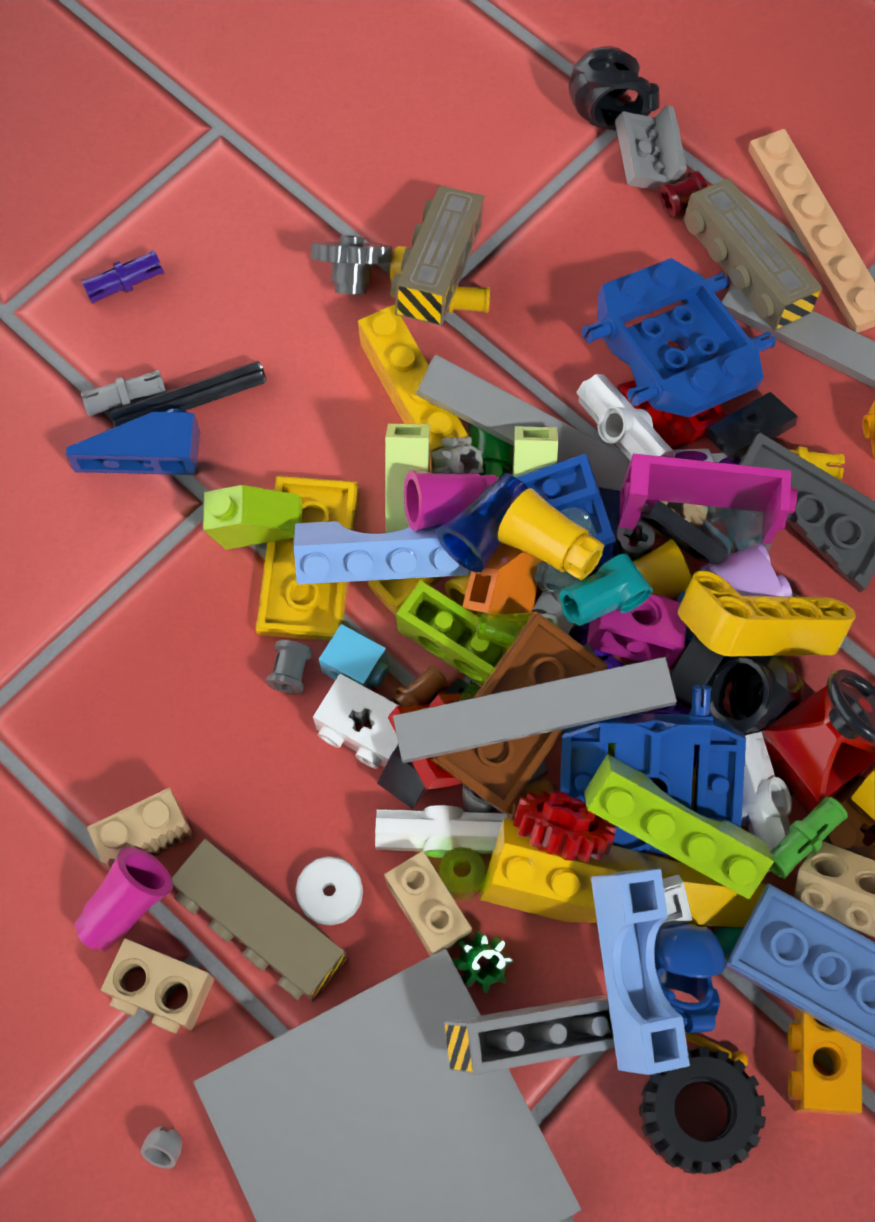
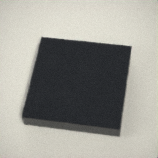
M646 499L640 515L641 519L647 521L668 539H673L680 548L698 561L711 564H720L729 551L660 500Z

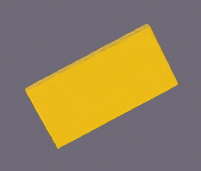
M276 476L275 491L297 494L302 498V523L338 521L345 528L354 531L359 490L358 482ZM294 537L267 542L256 624L257 635L330 641L339 626L343 625L348 582L297 584Z

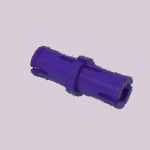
M151 250L149 253L126 263L115 262L113 263L114 268L86 280L83 279L81 282L91 303L94 304L96 301L122 290H125V293L133 290L132 286L159 274L162 275L164 270L160 266L161 263L156 252Z

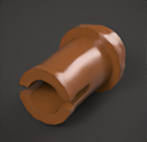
M430 665L426 671L408 686L397 688V695L392 698V701L399 706L425 705L438 693L446 689L448 682L435 666Z

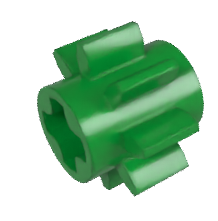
M476 931L475 940L467 943L462 940L458 942L462 948L460 958L452 961L457 969L466 970L461 975L464 985L470 987L477 980L479 988L488 993L490 984L497 981L502 983L507 981L503 974L506 965L512 964L513 959L506 954L499 953L505 945V942L496 936L488 943L486 935L481 931ZM482 955L488 960L483 967L477 963Z

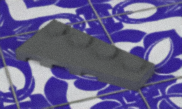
M762 433L757 434L739 465L790 470L791 487L797 488V503L794 513H788L786 521L859 592L865 590L875 573V501Z

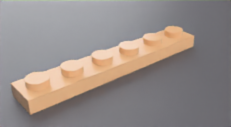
M785 128L750 141L748 151L850 329L860 333L875 327V281Z

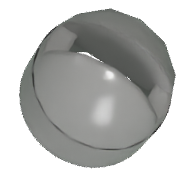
M159 1126L153 1129L146 1137L140 1150L141 1155L145 1160L157 1167L173 1168L181 1154L182 1137L174 1128L167 1132L166 1126Z

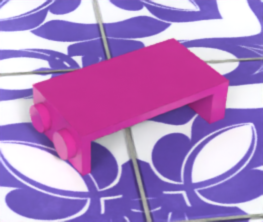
M633 453L621 487L618 528L635 529L646 499L763 512L762 543L770 544L778 530H784L788 513L793 514L795 511L797 488L791 487L790 470Z

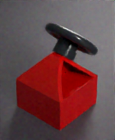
M839 669L832 672L827 679L825 687L762 730L773 770L784 781L808 814L826 796L828 798L834 797L848 787L857 776H863L875 767V686L861 675L850 670ZM843 683L853 686L854 688L859 690L863 695L856 694Z

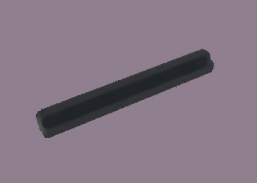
M254 361L114 409L110 412V417L115 428L152 412H166L169 409L186 411L264 384L266 382V375L261 363Z

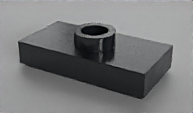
M770 391L709 426L706 437L734 462L745 455L757 434L762 433L768 438L774 439L796 426L798 416Z

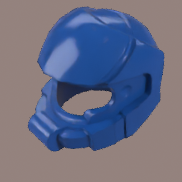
M688 922L668 925L666 928L657 931L654 945L655 968L661 989L673 1009L683 1016L686 1033L713 1031L721 1002L717 989H714L711 976L721 974L726 968L721 944L712 930L707 927H698ZM667 988L690 994L699 1002L688 1003L680 1001Z

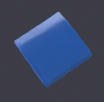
M586 453L504 481L511 504L523 491L532 488L551 506L570 520L587 529L589 535L595 537L604 545L616 541Z

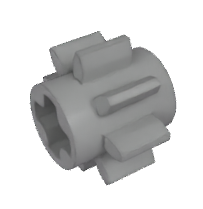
M455 437L442 438L443 447L431 452L433 456L432 473H483L481 456L483 452L471 446V437H459L457 439Z

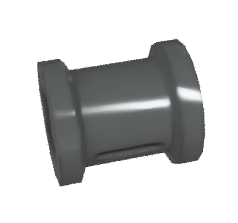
M639 518L635 529L618 528L613 548L614 557L621 554H631L632 557L630 559L633 561L651 552L655 533L651 529L650 524ZM636 528H639V529H640V532H639V533H638V532H635V531H636ZM630 541H638L637 547L630 546Z
M279 640L275 642L274 646L277 656L272 674L266 677L265 683L268 687L280 692L301 694L304 689L301 679L306 660L312 658L313 651L310 647L295 641Z

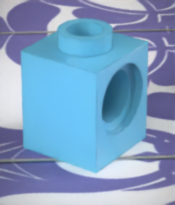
M342 624L319 658L323 674L334 680L337 679L339 674H342L368 689H371L372 686L379 688L390 668L387 665L385 647Z

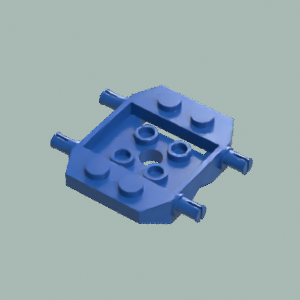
M670 258L602 285L598 293L597 322L584 326L582 328L583 339L586 338L585 341L587 343H592L602 338L612 353L631 367L637 387L629 389L627 397L629 401L633 400L631 402L633 406L648 400L654 409L690 418L759 387L764 379L759 353L773 348L776 340L774 336L770 337L772 333L769 331L754 338H749L719 300L715 292L729 287L728 276L725 277V273L721 272L707 279L702 278L700 274ZM678 301L684 304L678 305L673 310L658 316L645 318L642 322L628 328L624 324ZM667 341L678 343L683 350L671 348Z
M693 685L692 708L689 715L630 714L565 728L561 735L560 792H565L569 797L579 798L582 802H586L584 791L608 754V743H615L614 758L647 775L649 778L655 777L663 780L666 784L663 792L691 810L694 745H697L694 812L715 821L727 820L741 828L746 737L742 732L714 718L710 713L711 686L702 685L701 698L700 686ZM616 826V835L612 845L641 853L652 851L668 855Z

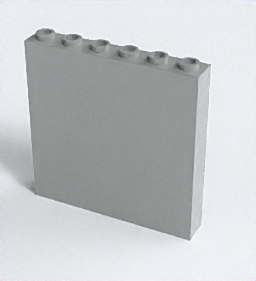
M446 948L193 1082L257 1222H575L572 1215L582 1209L509 1069L475 1075L450 1071L444 1022L481 1015Z

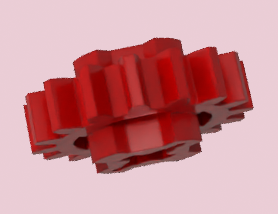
M542 791L541 796L530 792L527 798L521 797L513 822V826L519 828V836L531 838L530 845L535 846L539 850H546V853L549 855L554 853L560 855L563 860L568 861L578 860L579 858L583 862H589L590 856L599 861L602 860L604 854L609 855L616 835L615 825L588 811L586 802H582L579 798L569 797L565 792H552L549 794L546 791Z

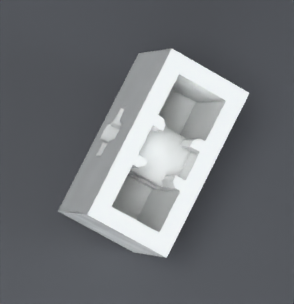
M339 674L313 716L316 730L319 731L317 735L333 747L340 748L343 744L357 752L355 757L359 761L374 769H378L380 765L385 767L391 753L399 745L397 734L387 718L394 708L399 705ZM366 720L370 721L371 729L363 727L360 732L356 731L355 722L363 725Z

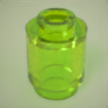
M459 847L450 850L444 855L440 863L439 875L453 899L466 901L480 893L485 879V865L477 852L470 848ZM464 867L471 870V872L466 877H459L454 873V870Z

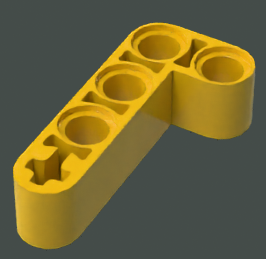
M697 571L694 573L678 608L679 617L708 649L724 656L834 655L840 649L856 617V613L850 606L840 600L829 597L741 596L724 578L708 571Z

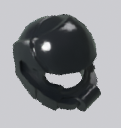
M602 46L588 51L574 65L569 82V94L573 105L582 118L594 126L615 131L617 130L615 120L622 112L648 116L651 111L659 108V86L655 83H649L647 79L638 76L640 66L636 58L620 48ZM629 89L638 93L634 102L629 101L622 106L615 103V100Z
M727 656L721 660L707 683L708 686L712 687L710 713L714 718L743 734L762 732V730L801 703L804 691V682L799 678L794 665L785 656ZM729 682L732 683V689L729 691V701L733 717L726 711L722 700L725 697L726 687Z

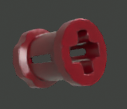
M695 170L690 172L688 178L672 185L667 183L659 186V198L663 209L669 217L680 215V211L687 208L690 195L708 187L703 175Z

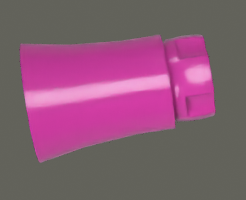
M410 470L404 482V508L407 522L413 531L441 524L481 520L483 517L498 516L502 513L504 506L502 482L495 475L480 476L478 473L441 474Z
M127 847L120 850L109 873L94 895L85 904L83 912L74 925L78 932V938L83 944L91 949L102 951L110 949L117 940L126 935L131 927L153 905L170 893L172 880L163 864L151 854L138 848Z

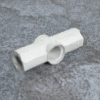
M595 374L589 380L582 382L576 392L579 395L578 402L597 422L598 432L603 441L616 444L629 460H631L633 453L674 458V451L653 429L652 418L649 413L642 409H635L605 375Z
M757 732L745 736L746 751L741 824L747 826L752 835L765 841L769 851H771L789 834L790 822L788 815L792 809V800L784 781L779 777H775L762 732Z
M446 805L429 806L424 811L377 809L376 850L424 851L426 856L435 858H455L462 856L463 853L493 854L503 819L507 818V814L464 812L462 808Z

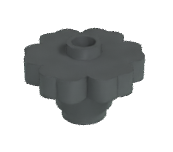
M340 236V242L311 243V259L331 262V282L335 283V293L366 294V284H370L371 264L391 263L392 246L364 243V237Z

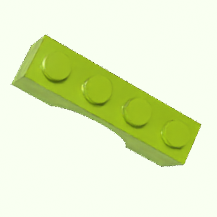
M609 754L606 755L584 791L588 811L747 899L751 898L774 863V859L765 841L727 820L715 821L690 810L663 792L647 775Z

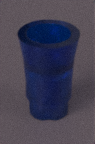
M508 473L500 476L493 485H488L463 510L437 528L436 535L443 549L464 568L472 572H482L496 549L502 543L498 540V530L507 510L514 500L523 491L528 489L527 485L518 480L514 475Z

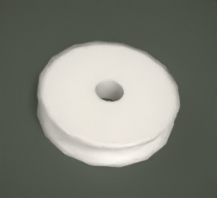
M330 856L316 859L308 864L299 875L295 890L298 904L304 914L318 924L329 926L343 923L351 918L361 905L363 896L361 878L354 866L342 858ZM334 886L336 891L332 896H326L323 893L325 887Z

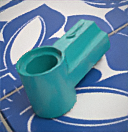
M621 554L607 561L599 568L596 574L563 588L558 597L561 602L562 613L568 622L581 626L616 609L620 613L632 611L650 597L653 589L628 555Z

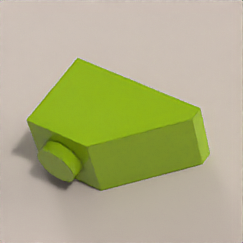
M247 485L204 492L203 531L226 550L293 538L295 523H302V498L297 494Z

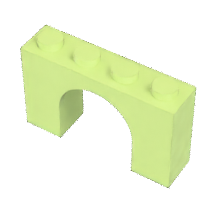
M388 423L385 436V533L396 532L410 527L404 508V482L410 470L431 473L430 424ZM515 426L511 479L557 463V427ZM506 488L503 490L504 506L502 513L498 516L483 517L481 520L466 521L468 535H478L479 538L484 540H498L500 524L511 506Z

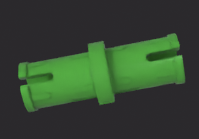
M826 796L802 821L796 820L789 826V834L770 851L774 859L770 870L776 876L785 879L809 853L816 854L823 846L822 841L841 822L847 819L848 815L844 807L834 798Z

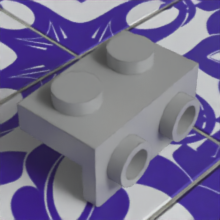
M666 105L655 118L628 112H622L618 116L615 124L627 185L659 190V186L663 184H674L687 169L686 157L679 133L680 128L677 123L674 107Z

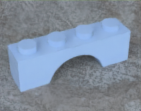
M338 521L295 523L294 557L297 584L469 575L466 521L436 525L413 531L408 527L400 531L381 534L352 531L342 526Z
M661 869L630 870L592 876L593 897L618 1070L651 1075L690 1066L683 1016L673 1009L667 1001L659 984L655 968L654 945L657 931L668 918Z

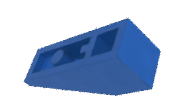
M181 409L152 412L68 446L66 456L74 472L196 475L200 429L194 413H188Z

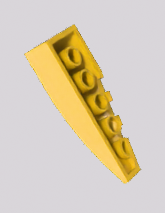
M504 818L479 900L564 922L597 923L591 882L592 876L630 870L661 869L662 879L679 874L683 880L693 919L688 921V923L696 926L744 927L766 884L760 883L751 898L747 899L684 863L612 845L609 855L604 854L600 861L591 856L589 862H583L579 858L574 861L563 860L560 855L555 853L549 855L546 853V850H539L535 846L530 845V837L518 835L519 828L513 826L514 820Z

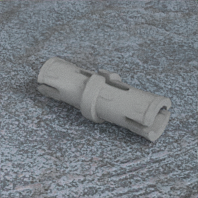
M155 370L154 372L124 380V377L116 378L115 383L81 391V396L87 415L90 417L103 411L123 407L164 393L166 390L160 370Z

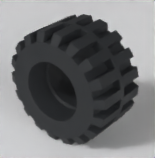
M698 1047L696 1050L690 1051L687 1049L690 1066L649 1076L650 1079L644 1085L641 1093L643 1096L642 1104L639 1105V1116H642L644 1124L641 1128L644 1136H648L652 1145L650 1147L655 1154H660L666 1159L665 1163L671 1167H678L683 1169V1172L690 1174L721 1172L732 1168L737 1163L743 1162L749 1156V1151L758 1145L761 1139L758 1134L760 1129L765 1127L766 1117L761 1116V1107L766 1106L764 1095H758L756 1086L759 1083L754 1075L749 1077L744 1071L747 1066L739 1059L734 1062L728 1058L729 1053L722 1050L717 1052L709 1051V1047ZM702 1082L712 1086L721 1094L725 1101L728 1114L727 1123L724 1131L714 1139L707 1141L696 1140L687 1135L677 1122L674 1110L675 1099L679 1091L690 1083Z

